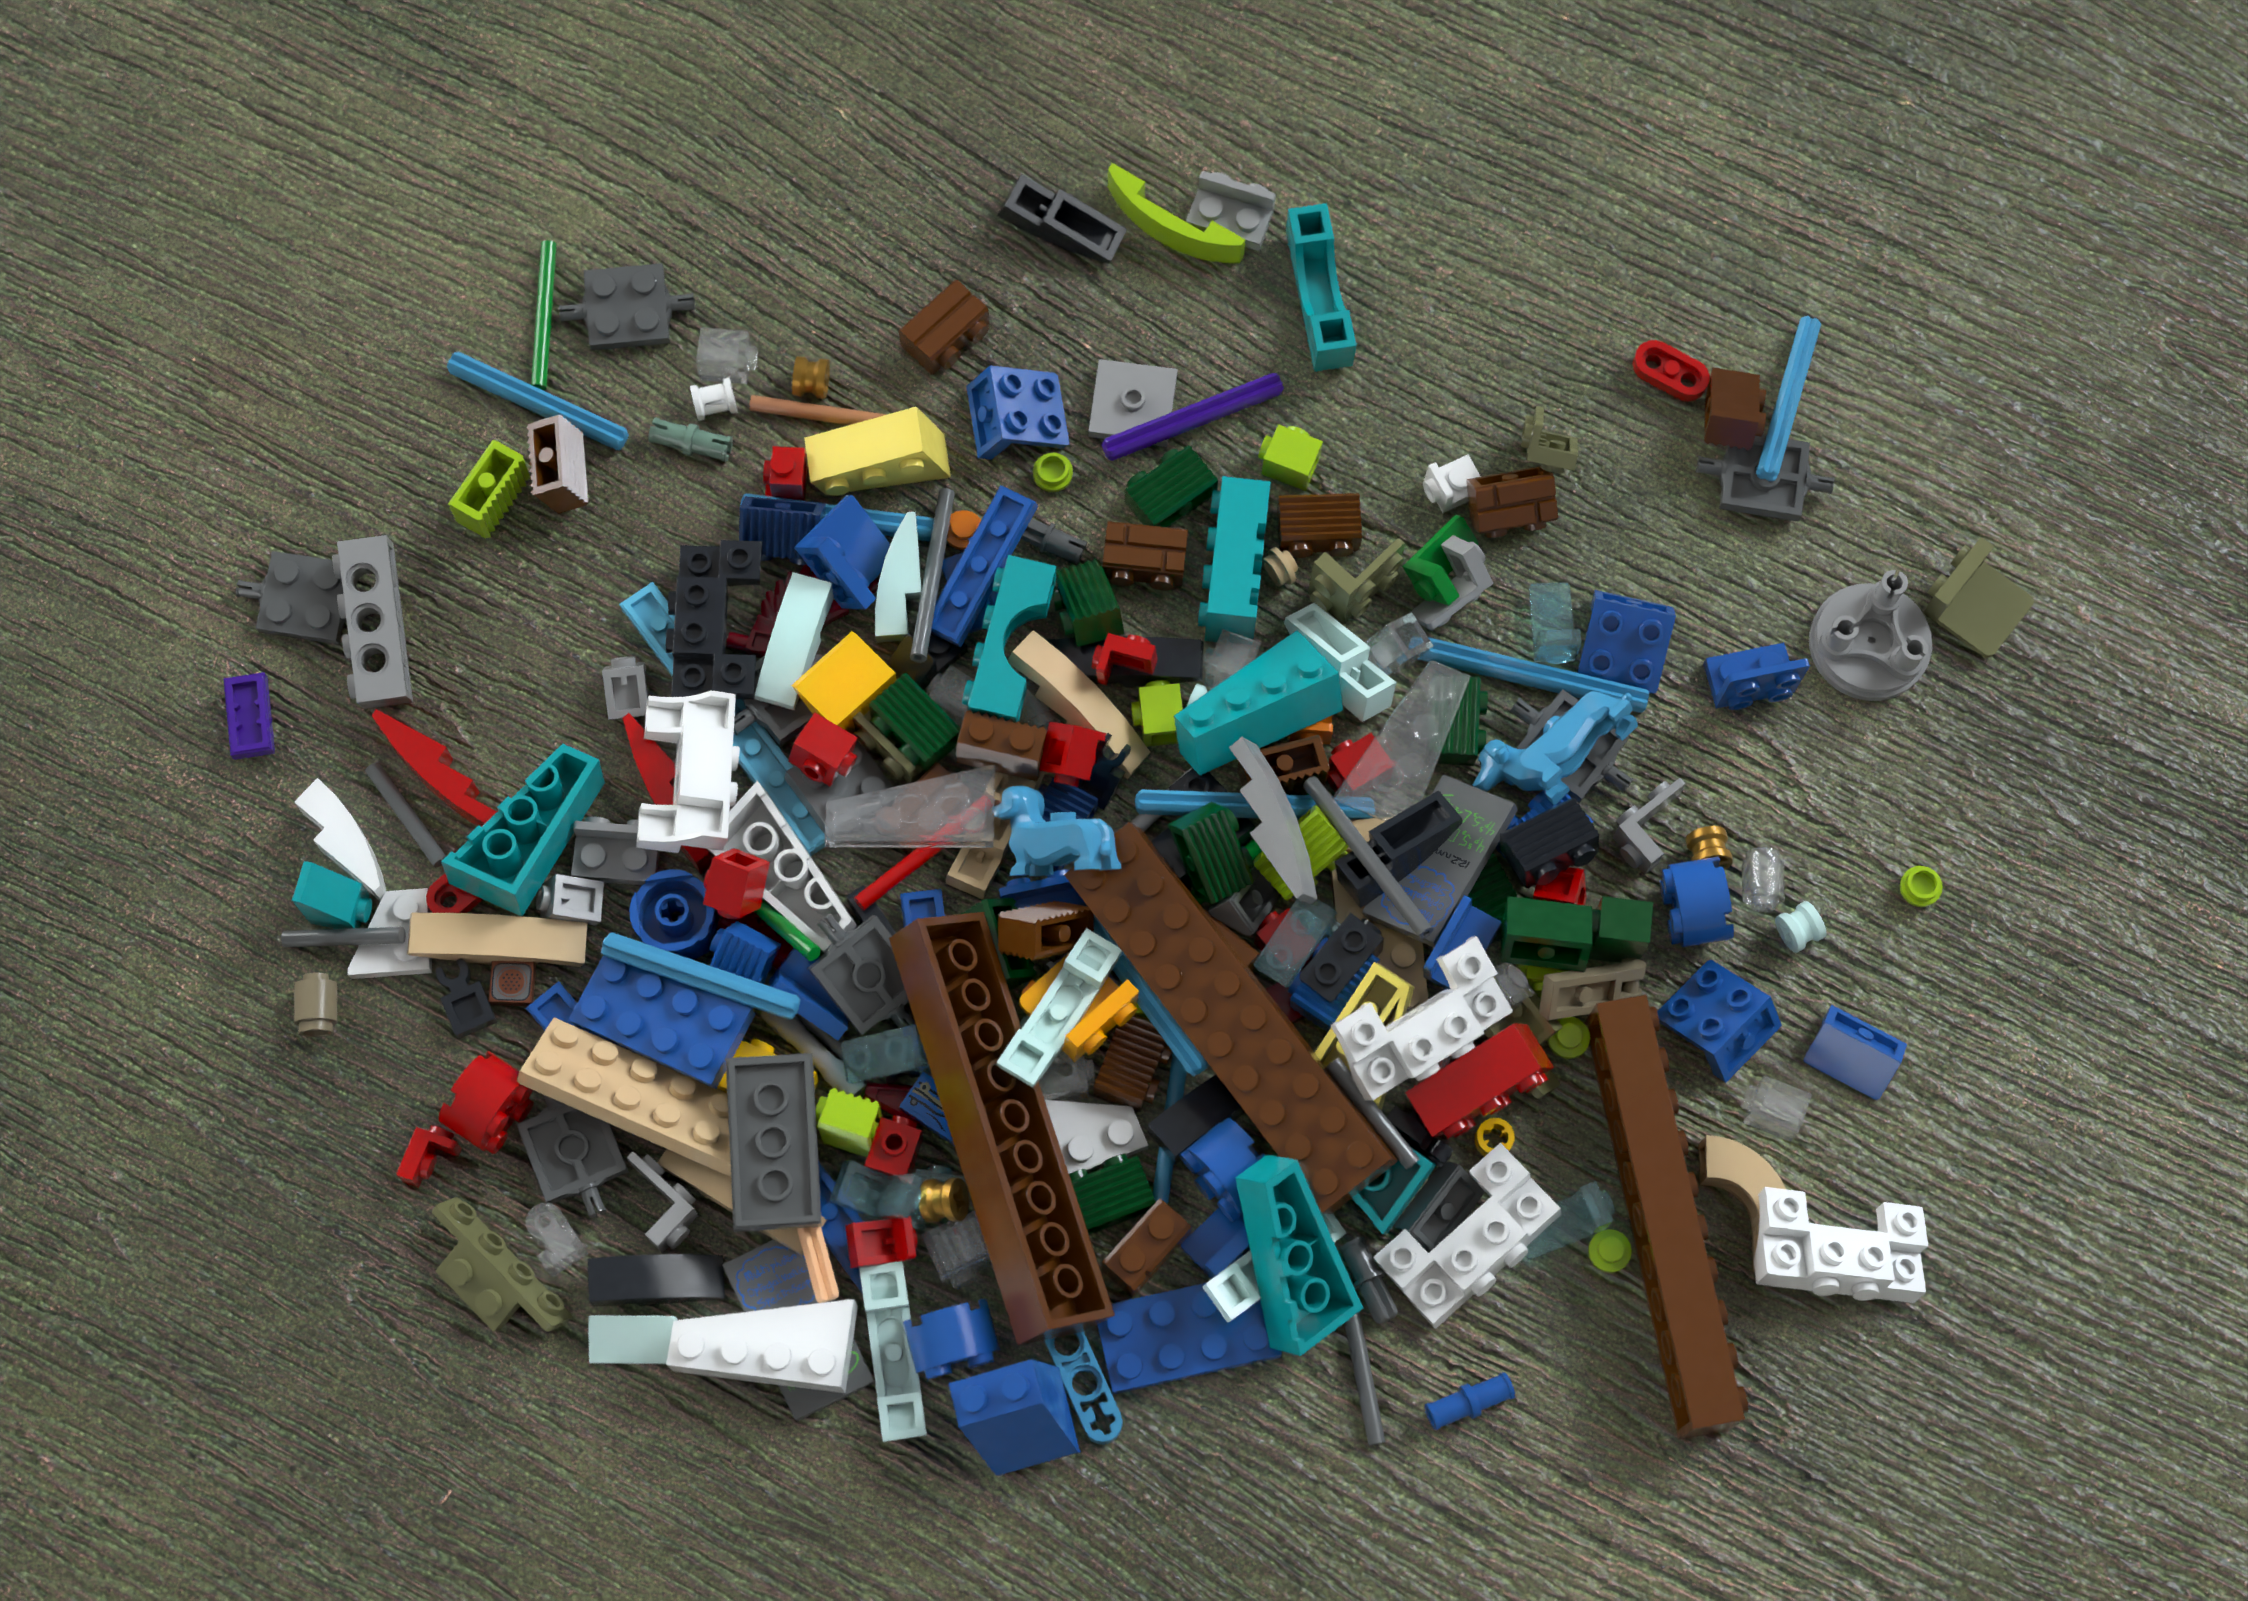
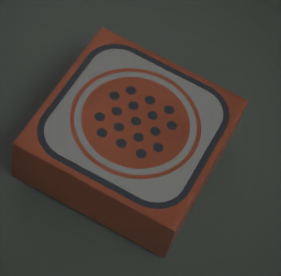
M492 961L489 1003L501 1006H529L534 1002L536 964L534 962Z

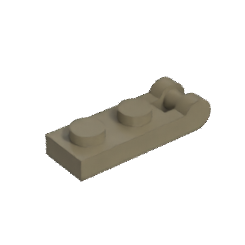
M1625 958L1618 964L1586 968L1585 972L1566 971L1544 975L1539 1014L1547 1020L1591 1013L1596 1003L1641 996L1642 990L1639 988L1640 979L1645 977L1646 963L1636 958Z

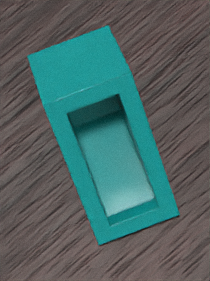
M303 862L292 902L310 924L333 929L360 928L362 922L366 923L372 910V899L369 898L370 894L362 883L312 862Z

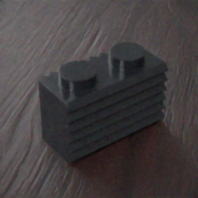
M1573 797L1500 833V850L1524 887L1529 889L1532 885L1538 884L1542 886L1552 882L1562 870H1567L1569 866L1582 867L1591 862L1599 852V833L1593 823L1590 822L1589 817L1586 816L1585 811L1582 810L1580 804L1577 803L1576 798Z

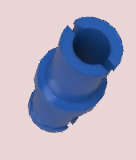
M1502 1372L1496 1377L1470 1386L1468 1383L1458 1387V1392L1432 1403H1427L1424 1405L1431 1426L1434 1430H1438L1442 1426L1467 1416L1471 1419L1481 1416L1482 1410L1515 1398V1391L1508 1375Z

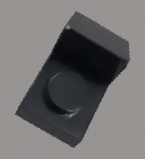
M931 633L927 659L925 662L917 663L910 659L913 637L908 634L886 664L896 673V679L900 678L902 674L907 673L924 690L967 653L968 647L963 643L960 648Z

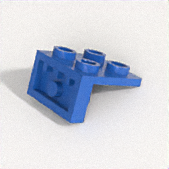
M990 365L966 386L978 458L992 460L1011 443L1053 448H1065L1069 445L1059 379L1056 373Z
M846 495L794 548L819 580L832 583L833 598L842 609L866 610L876 599L868 589V586L881 573L891 544L853 495Z
M1594 590L1591 602L1592 613L1577 673L1646 689L1649 693H1656L1676 618L1674 607Z
M1785 643L1706 658L1703 663L1715 708L1729 706L1730 710H1740L1749 707L1756 700L1768 698L1769 702H1779L1790 698L1810 667L1807 658L1789 661Z
M1708 960L1657 1011L1659 1023L1702 1050L1713 1075L1725 1083L1782 1026L1771 996L1713 960Z

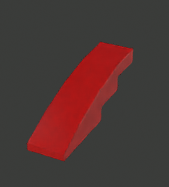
M375 709L372 718L406 766L432 793L460 816L476 826L480 825L482 827L497 813V811L475 800L480 792L472 779L449 767L453 758L446 746Z
M630 713L626 714L623 717L632 754L653 805H673L675 763L654 740L644 739V729ZM681 845L680 849L700 874L709 868L712 859L706 848Z

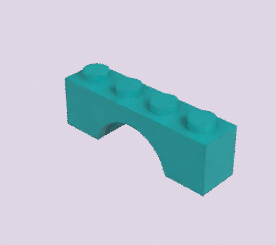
M1327 203L1288 209L1285 231L1314 372L1353 366L1357 345L1350 311L1345 308L1340 293L1335 262L1334 234Z
M1008 555L1005 568H997L992 589L998 592L995 606L987 605L982 628L988 630L985 643L978 642L972 662V666L978 667L974 681L967 680L962 698V704L968 705V710L971 709L973 714L979 711L981 716L987 713L989 718L995 715L997 719L1003 717L1005 721L1011 719L1013 723L1020 720L1027 693L1026 679L1018 674L1008 663L1004 649L1009 637L1018 627L1029 621L1047 617L1056 583L1055 565Z

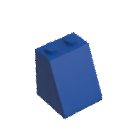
M1030 1359L949 1383L959 1428L996 1476L1080 1453L1059 1367Z

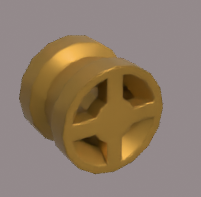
M797 356L793 369L792 394L794 396H803L805 393H812L816 398L826 399L830 376V361L828 359H819L817 362H809L806 357Z
M1706 826L1698 828L1686 836L1687 848L1693 853L1691 861L1719 857V867L1723 866L1725 870L1732 865V853L1725 846L1728 841L1725 828Z
M949 1178L945 1183H941L938 1179H927L922 1183L919 1191V1209L924 1220L931 1223L939 1222L945 1217L949 1221H962L965 1219L969 1209V1192L963 1179Z

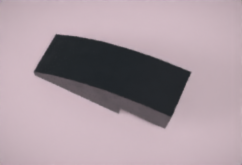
M1023 174L1012 185L997 214L1003 220L1044 241L1108 264L1111 262L1127 231L1125 227L1063 190L1059 189L1055 194Z
M1438 790L1370 830V841L1367 843L1396 881L1399 882L1427 860L1463 823L1462 817ZM1353 851L1335 861L1338 881L1360 908L1384 893Z
M1215 1074L1148 1124V1133L1176 1165L1181 1161L1179 1154L1215 1125L1227 1118L1235 1121L1245 1111L1217 1074Z
M660 1254L587 1258L589 1302L593 1307L626 1304L649 1306L725 1299L723 1255Z

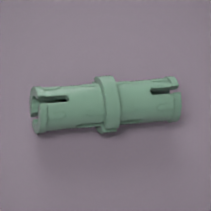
M656 417L653 419L652 425H655V427H650L649 443H657L680 449L684 455L688 456L696 453L719 459L723 462L728 461L729 455L727 453L731 454L733 437L700 430L699 425L692 423L684 426Z

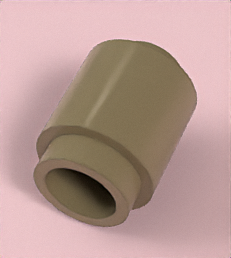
M307 973L303 975V980L294 983V1024L298 1026V1034L301 1036L324 1037L333 1034V1025L337 1024V982L329 980L328 974Z

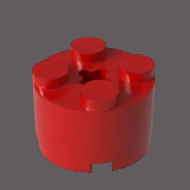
M486 1051V1058L482 1055L476 1057L456 1080L450 1090L456 1094L451 1107L443 1103L438 1119L444 1126L480 1150H487L491 1154H496L508 1137L506 1131L514 1120L521 1123L531 1111L534 1102L529 1097L533 1090L517 1082L519 1070L492 1052Z

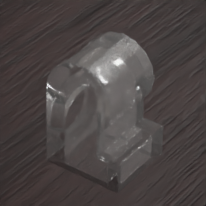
M541 1203L529 1211L526 1217L527 1230L539 1245L547 1248L537 1257L552 1278L589 1254L566 1217L555 1205Z

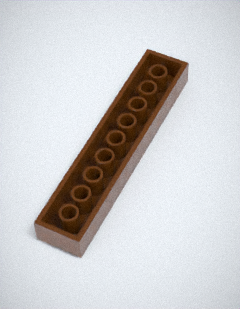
M1129 821L1114 834L1116 853L1121 863V869L1075 870L1073 867L1064 876L1279 1157L1298 1161L1321 1212L1325 1214L1334 1213L1397 1163V1158L1328 1072L1325 1065L1141 828Z
M984 912L916 919L891 936L889 941L1017 1345L1084 1332L1112 1318L1115 1314L1039 1081L1032 1088L996 1066L997 1061L1019 1028L1021 1029V1025Z
M1647 995L1596 1003L1584 1024L1590 1033L1589 1047L1678 1440L1729 1431L1745 1420L1744 1413L1748 1412L1749 1409L1748 1399L1744 1387L1737 1386L1734 1369L1738 1368V1356L1732 1342L1727 1343L1724 1326L1728 1325L1727 1309L1722 1299L1717 1300L1714 1283L1718 1282L1717 1266L1712 1256L1707 1257L1704 1240H1708V1228L1704 1215H1698L1694 1198L1698 1197V1185L1695 1174L1687 1171L1684 1156H1687L1689 1153L1688 1142L1684 1130L1678 1131L1674 1114L1679 1113V1104L1675 1090L1673 1088L1668 1089L1665 1073L1669 1072L1667 1052L1664 1047L1659 1048L1655 1032H1658L1660 1029L1658 1013L1655 1006L1649 1007Z

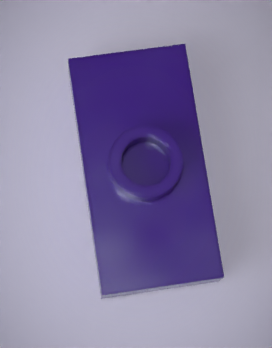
M265 672L223 678L231 757L237 760L275 754L269 685Z

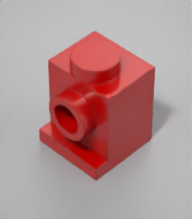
M773 446L771 460L764 461L763 483L766 484L765 496L805 501L808 479V461L805 448Z
M1049 722L1039 771L1055 774V783L1078 787L1080 779L1090 781L1092 768L1096 760L1098 741H1105L1106 733L1071 724Z

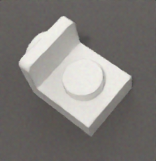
M1465 455L1440 468L1436 462L1428 465L1423 487L1428 499L1432 503L1437 502L1441 511L1445 513L1469 501L1466 481L1467 479L1481 476L1469 455Z

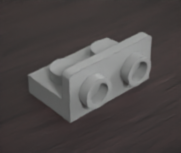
M1202 171L1199 177L1198 190L1186 222L1204 232L1213 220L1246 239L1245 247L1260 251L1274 212L1276 194L1259 184L1248 185L1234 181L1223 173Z
M587 817L585 821H574L573 831L576 839L571 876L602 881L604 883L643 885L648 877L658 872L660 851L636 848L638 820H628L627 824H613L606 818Z

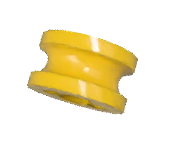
M1490 1118L1479 1126L1475 1134V1146L1482 1156L1485 1157L1494 1149L1488 1146L1489 1139L1485 1141L1483 1139V1134H1490L1493 1128L1501 1131L1500 1138L1505 1136L1506 1143L1502 1142L1501 1144L1510 1151L1514 1143L1515 1133L1507 1121L1501 1118Z

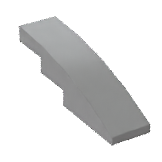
M1241 737L1229 747L1252 779L1240 789V792L1263 822L1250 834L1296 899L1312 904L1317 900L1310 858L1296 815L1278 777L1257 744Z

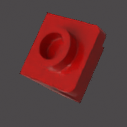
M1108 633L1104 646L1097 645L1092 659V669H1096L1098 683L1107 685L1113 664L1153 674L1158 660L1156 646L1151 645L1148 639L1138 635H1128L1125 638Z
M910 1215L888 1220L857 1222L845 1225L851 1269L899 1261L904 1262L916 1258L915 1249L918 1239L916 1230L912 1226Z

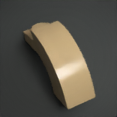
M1706 1135L1699 1143L1700 1186H1714L1724 1189L1737 1197L1746 1208L1752 1228L1753 1272H1755L1754 1256L1757 1248L1760 1221L1758 1194L1765 1187L1787 1189L1772 1166L1758 1153L1731 1139Z

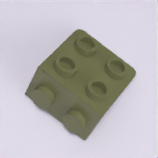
M1980 537L1972 549L1965 544L1950 563L1956 569L1949 578L1941 574L1931 586L1927 594L1933 598L1923 613L1984 658H1991L2033 606L2034 599L2029 593L1984 562L1994 546Z
M1400 538L1396 539L1356 578L1324 552L1313 564L1308 588L1311 602L1317 604L1324 611L1329 612L1342 625L1352 615L1356 619L1359 618L1372 604L1373 601L1370 598L1379 589L1383 592L1389 590L1400 577V573L1397 571L1404 562L1402 555L1405 543Z

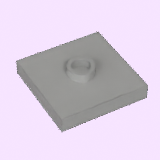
M1099 359L1088 437L1105 439L1171 413L1178 369ZM1168 439L1154 445L1167 447Z

